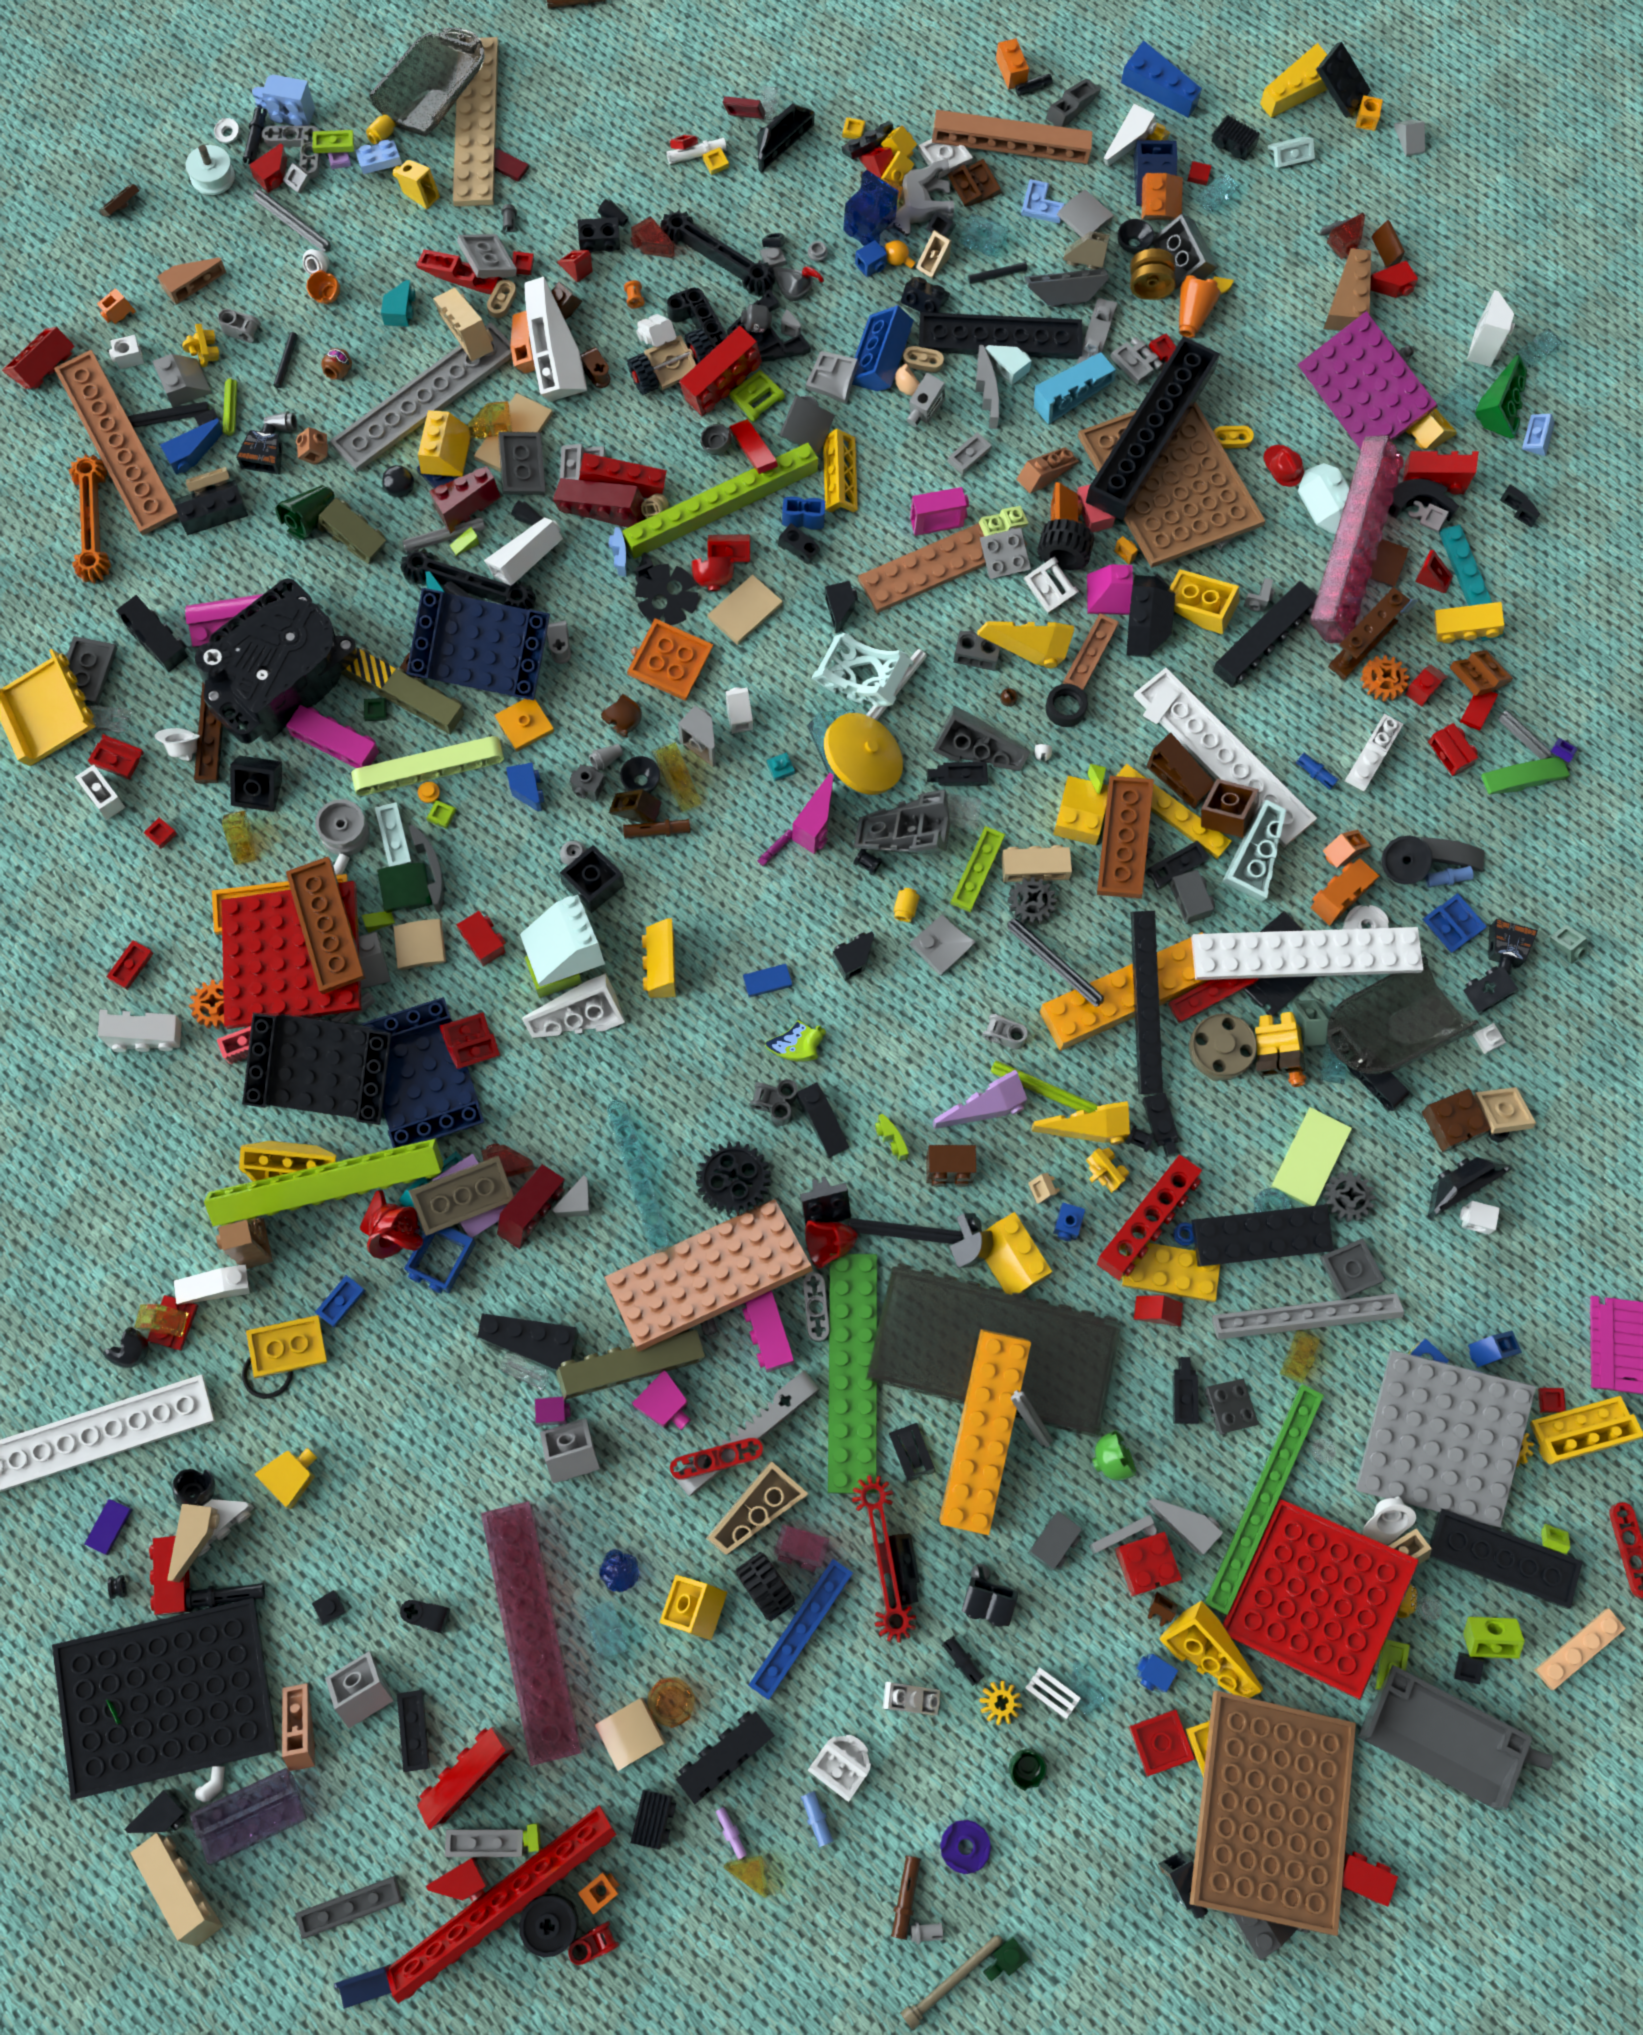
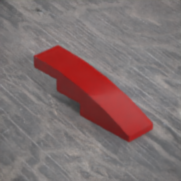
M426 249L423 250L416 264L418 269L435 277L490 295L496 284L503 280L501 277L477 278L470 264L462 262L460 256Z

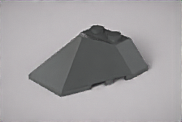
M946 790L923 793L918 795L919 799L906 804L904 800L898 803L899 807L886 811V808L859 817L854 847L856 849L924 855L946 851L950 830Z

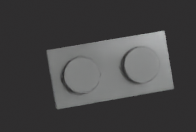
M977 432L948 457V463L963 475L991 450L992 445Z

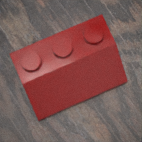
M58 327L46 328L2 371L25 389H36L44 382L42 378L46 374L51 375L55 372L54 368L57 367L56 364L58 362L67 360L73 354L71 350L75 346Z

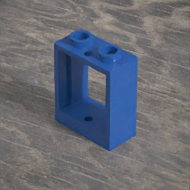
M447 1227L427 1236L423 1233L421 1236L423 1245L418 1250L413 1251L404 1267L406 1272L409 1273L408 1278L417 1283H421L423 1280L430 1284V1289L440 1294L442 1291L450 1293L476 1245L473 1238L451 1227ZM435 1234L463 1247L445 1283L417 1270Z

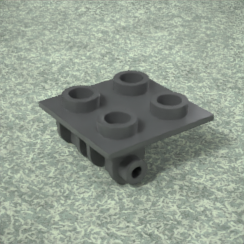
M1244 1378L1205 1388L1206 1393L1204 1396H1206L1209 1406L1212 1405V1407H1209V1410L1214 1411L1211 1417H1216L1214 1419L1215 1430L1219 1431L1220 1435L1259 1425Z

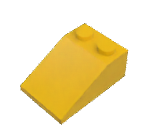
M1179 569L1170 586V589L1175 593L1174 612L1203 629L1219 634L1224 633L1240 602L1239 586Z
M1068 776L1053 835L1096 846L1105 814L1109 785L1102 784L1100 794H1098L1091 781Z

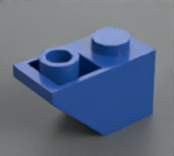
M532 763L506 767L512 796L534 810L542 811L541 803L545 801L542 789L538 790L537 783H541L539 771L534 770Z

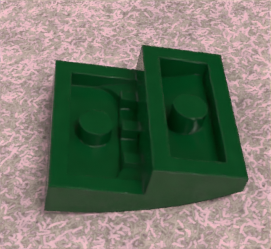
M409 863L377 869L383 907L386 913L405 908L413 910L432 905L431 895L427 886L429 882L425 863Z

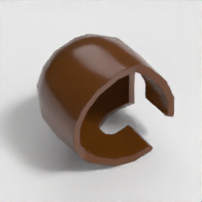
M622 694L616 703L601 713V718L608 725H616L613 729L618 734L628 738L627 734L639 725L642 719V710L635 701Z

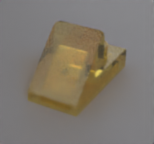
M1297 1330L1279 1374L1302 1384L1315 1361L1313 1356L1320 1339Z

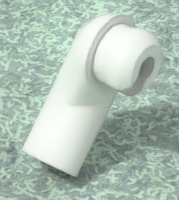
M212 1766L211 1780L204 1786H199L195 1791L197 1800L202 1802L210 1801L222 1791L225 1766Z

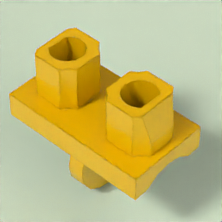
M195 324L196 333L194 336H187V340L182 343L183 350L190 353L191 356L198 354L200 366L207 367L208 361H218L219 359L218 347H207V344H215L214 330H203L202 324Z
M1098 1148L1086 1159V1162L1090 1165V1171L1094 1174L1089 1180L1091 1183L1098 1180L1102 1186L1105 1185L1112 1193L1125 1181L1129 1171L1122 1165L1115 1168L1111 1163L1115 1158V1154L1110 1148L1103 1150Z

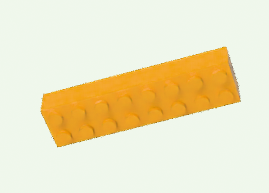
M1191 937L1157 952L1159 1006L1210 981L1195 980ZM1133 963L1089 983L1104 996V1002L1099 1007L1091 1004L1076 989L1042 1004L1040 1014L1060 1051L1135 1017Z
M984 1329L980 1330L939 1521L941 1525L985 1535L990 1533L1017 1410L1011 1400V1396L1014 1395V1391H1021L1031 1342L1028 1339Z

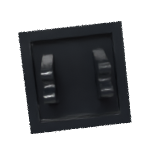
M826 1177L821 1178L822 1183H818L816 1179L812 1180L813 1191L800 1194L805 1226L808 1221L841 1222L851 1218L846 1183L830 1186Z

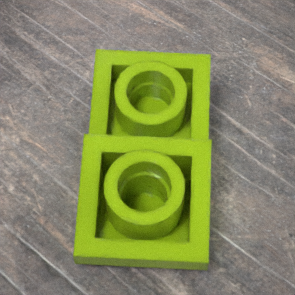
M884 1114L878 1115V1123H875L878 1137L882 1136L883 1142L893 1140V1142H890L893 1156L897 1155L899 1161L908 1159L909 1153L906 1144L897 1128Z

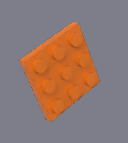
M655 618L627 671V675L686 701L713 649V644Z

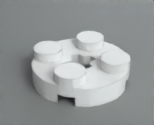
M1359 905L1348 913L1343 925V929H1362L1361 923H1369L1371 925L1370 929L1389 928V920L1380 908L1372 905L1369 907Z

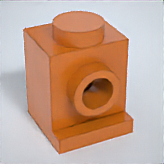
M116 288L97 303L102 310L100 312L101 316L108 323L112 321L116 324L123 320L130 311L132 314L136 312Z
M604 1871L578 1894L594 1915L620 1893L617 1890L620 1884L612 1873L607 1875ZM598 1886H605V1895H599L597 1893Z

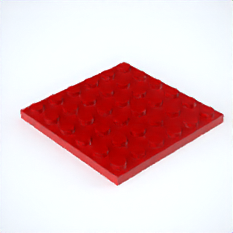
M354 881L338 883L359 953L356 883ZM291 890L221 900L224 1027L226 1029L251 1026L254 1012L289 1014L311 1018L362 1010L361 981L325 994L319 991Z
M1279 1498L1229 1613L1225 1618L1223 1627L1232 1640L1361 1701L1419 1565V1560Z

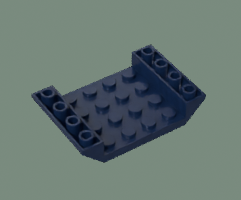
M422 587L406 674L534 700L550 613L521 609Z
M444 997L359 1024L376 1027L392 1033L382 1108L393 1148L435 1138L439 1139L485 1123L468 1067L456 1068L441 1034L439 1026L453 1022Z

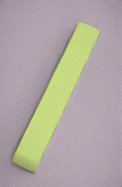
M491 736L360 767L353 770L351 776L356 795L365 796L498 764L504 760L500 739L496 736Z

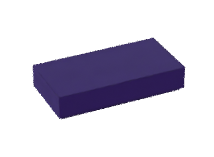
M108 1499L84 1545L108 1555L132 1509Z

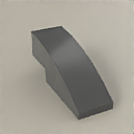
M1087 78L1064 91L1062 98L1050 105L1046 119L1055 126L1065 127L1096 98L1101 88Z

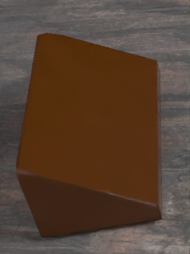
M1387 220L1373 233L1371 238L1385 267L1389 268L1401 262L1405 251L1391 222Z

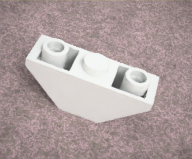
M213 1499L207 1502L204 1506L218 1509L219 1524L217 1529H214L212 1537L198 1557L205 1554L211 1548L210 1544L213 1541L226 1537L231 1532L229 1528L236 1522L240 1524L251 1515L249 1512L254 1509L252 1504Z
M885 1682L882 1709L938 1716L940 1690Z

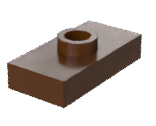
M135 184L128 185L100 208L99 211L106 217L110 216L117 209L123 210L129 205L128 200L140 190Z

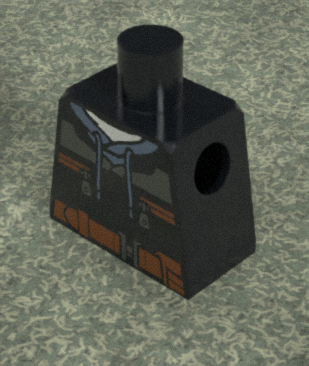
M265 423L263 424L262 431L251 430L248 432L236 457L241 469L280 475L283 445L279 435L274 434L276 428L273 425Z
M1495 919L1489 926L1488 959L1499 962L1498 968L1504 966L1507 973L1511 975L1512 967L1519 968L1526 961L1538 930Z
M1179 1851L1158 1863L1178 1902L1186 1910H1191L1195 1919L1205 1916L1208 1913L1207 1908L1190 1905L1194 1868L1192 1860Z

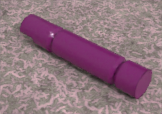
M788 829L757 862L764 866L772 856L792 839V830Z

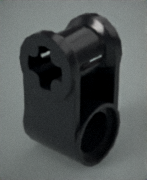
M408 1600L402 1604L400 1616L409 1624L443 1634L451 1609L432 1603L427 1604L416 1600ZM413 1605H415L418 1615H413L409 1619L410 1615L406 1611L407 1609H412Z

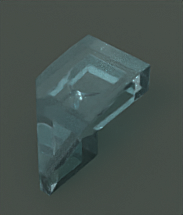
M1075 1660L1073 1662L1070 1690L1081 1698L1077 1706L1086 1717L1102 1705L1105 1699L1090 1681L1089 1676L1078 1661Z

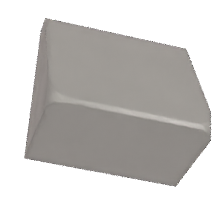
M786 309L781 319V332L794 338L801 334V324Z

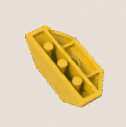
M264 1141L241 1145L239 1169L252 1181H257L336 1162V1155L317 1145Z

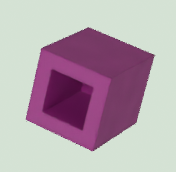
M563 1397L535 1399V1419L538 1426L567 1424V1418L571 1417L570 1403H566Z

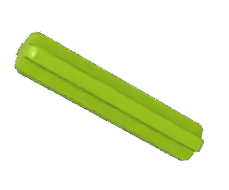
M228 378L225 381L223 433L228 436H233L236 430L238 383L232 378Z

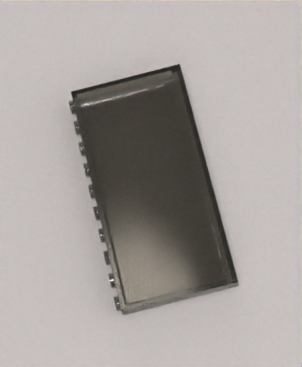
M899 1263L897 1267H892L865 1380L964 1404L980 1330L984 1329L1024 1338L1031 1342L1020 1392H1024L1043 1424L1094 1438L1100 1437L1122 1324L1118 1323L1117 1318L1111 1316H1104V1318L1096 1317L1094 1312L1081 1310V1313L1072 1310L1071 1306L1059 1304L1058 1307L1049 1305V1301L1036 1298L1035 1301L1026 1299L1024 1294L1003 1293V1289L997 1287L982 1288L980 1287L981 1284L973 1281H967L966 1283L958 1282L954 1276L944 1275V1277L935 1276L933 1271L921 1269L920 1272L911 1270L912 1267L906 1264ZM1016 1410L1015 1418L1023 1419L1019 1411Z

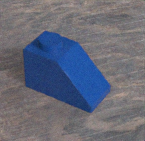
M1513 1331L1492 1335L1468 1345L1470 1357L1476 1363L1477 1368L1522 1353Z

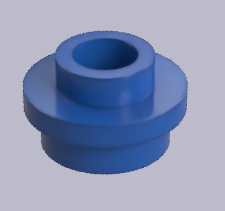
M1184 1222L1175 1227L1173 1236L1178 1244L1189 1246L1194 1243L1192 1224ZM1181 1232H1188L1189 1237L1183 1238Z

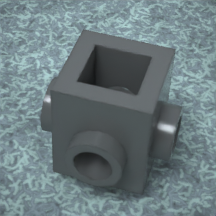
M580 764L578 770H574L570 777L572 791L576 796L583 799L587 797L597 801L606 784L604 774L593 766L586 767Z

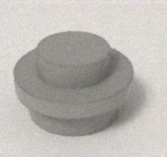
M815 241L809 246L808 256L811 260L822 261L827 257L828 250L823 242Z

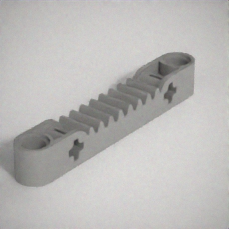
M806 1370L802 1371L777 1391L774 1395L773 1404L767 1403L768 1411L761 1408V1417L753 1415L754 1423L745 1421L746 1429L738 1427L739 1435L736 1436L731 1433V1442L723 1439V1445L747 1438L761 1440L820 1390L819 1386ZM783 1397L785 1400L790 1398V1406L787 1407L786 1405H783L781 1407L780 1398ZM749 1443L748 1448L745 1450H741V1445L736 1446L739 1451V1457L750 1449L753 1443ZM726 1449L721 1454L722 1460L727 1463L732 1462L736 1456L732 1449ZM703 1455L698 1459V1466L705 1469L706 1459L712 1461L709 1456ZM694 1460L679 1471L680 1475H684V1470L691 1467L692 1473L697 1472ZM724 1469L685 1480H675L690 1497Z

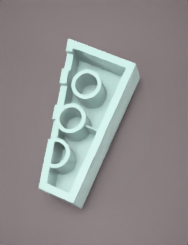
M1268 800L1260 804L1222 880L1223 883L1261 902L1267 899L1286 809Z

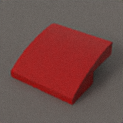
M484 1012L439 1026L448 1052L457 1069L500 1055L494 1033L490 1034Z

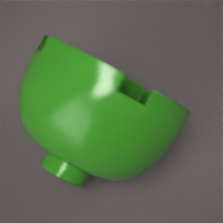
M1118 1430L1107 1433L1100 1438L1095 1446L1096 1457L1092 1458L1097 1472L1102 1471L1107 1478L1121 1481L1136 1476V1467L1129 1448L1126 1449L1124 1444H1121L1124 1438Z

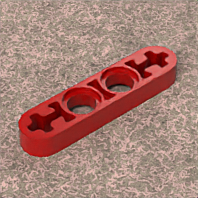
M747 1438L677 1457L671 1462L670 1472L675 1479L685 1480L759 1459L763 1453V1446L758 1439ZM749 1443L759 1447L756 1450V1455L751 1456L750 1452L743 1453L742 1455L745 1459L739 1460V1451L736 1446L741 1445V1450L747 1449ZM732 1449L735 1452L736 1456L732 1462L727 1463L722 1460L721 1454L724 1450ZM703 1455L709 1456L712 1460L711 1466L707 1469H702L698 1466V1459ZM694 1458V1466L697 1472L692 1473V1467L685 1469L684 1475H680L677 1471L674 1472V1468L678 1467V1462H682L683 1465L691 1464L689 1459Z
M1625 1502L1616 1503L1610 1508V1520L1630 1589L1633 1595L1643 1599V1590L1639 1591L1638 1586L1643 1583V1576L1634 1577V1574L1643 1573V1539L1633 1507ZM1620 1508L1622 1511L1627 1512V1515L1624 1516V1520L1622 1517H1618L1617 1512L1620 1511ZM1631 1524V1527L1620 1528V1525ZM1626 1531L1634 1535L1635 1540L1632 1545L1626 1544L1623 1540V1534ZM1632 1556L1640 1558L1642 1562L1640 1569L1636 1570L1631 1566L1630 1559Z

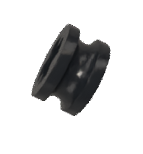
M119 1575L116 1579L114 1576L109 1577L107 1586L110 1599H115L118 1595L120 1598L125 1597L126 1580L124 1575Z

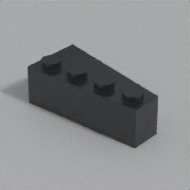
M482 1313L477 1337L483 1343L556 1372L561 1367V1363L574 1360L579 1331L576 1327Z

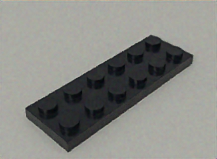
M1327 1205L1191 1220L1198 1267L1334 1251Z
M1441 1509L1438 1512L1429 1544L1432 1548L1431 1558L1562 1608L1571 1609L1583 1561L1445 1509Z

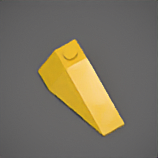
M987 621L977 631V635L1036 665L1050 669L1057 667L1066 658L1074 633V626L1056 622H1048L1047 626H1035V622H1027V624L1015 626L1014 622Z
M1128 1101L1097 1106L1098 1110L1091 1113L1084 1110L1076 1111V1113L1070 1115V1118H1066L1065 1115H1059L1034 1121L1031 1127L1032 1132L1102 1143L1111 1142V1145L1121 1144L1125 1142L1124 1140L1130 1134Z

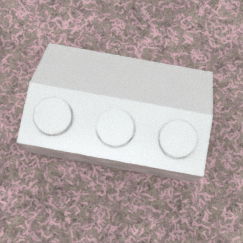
M1494 290L1476 326L1467 357L1468 361L1491 367L1494 360L1499 359L1501 350L1507 343V335L1511 336L1515 323H1512L1514 313L1499 291Z

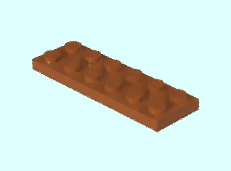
M1110 776L1097 895L1142 899L1154 779Z
M328 856L286 871L319 991L325 994L366 979L330 857Z

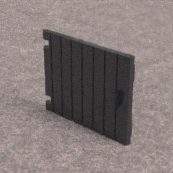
M1283 911L1260 932L1304 930ZM1318 976L1258 978L1259 980L1243 990L1260 1008L1267 1003L1270 1009L1266 1014L1274 1016Z

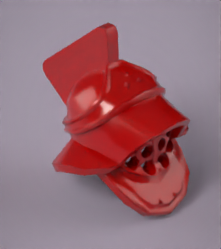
M383 1190L376 1191L360 1225V1230L370 1236L367 1242L368 1252L374 1258L384 1259L393 1256L403 1248L416 1251L423 1245V1239L418 1234L420 1226H417L418 1217L415 1208L386 1203Z

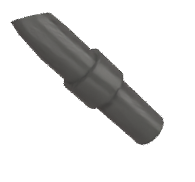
M1355 218L1337 221L1323 227L1320 235L1342 231V229L1354 226L1356 224Z

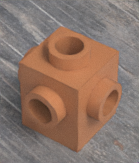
M308 427L297 436L298 459L316 465L327 457V434Z

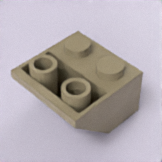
M1092 231L1088 232L1066 248L1063 260L1072 266H1078L1080 263L1087 265L1089 269L1103 268L1110 235Z

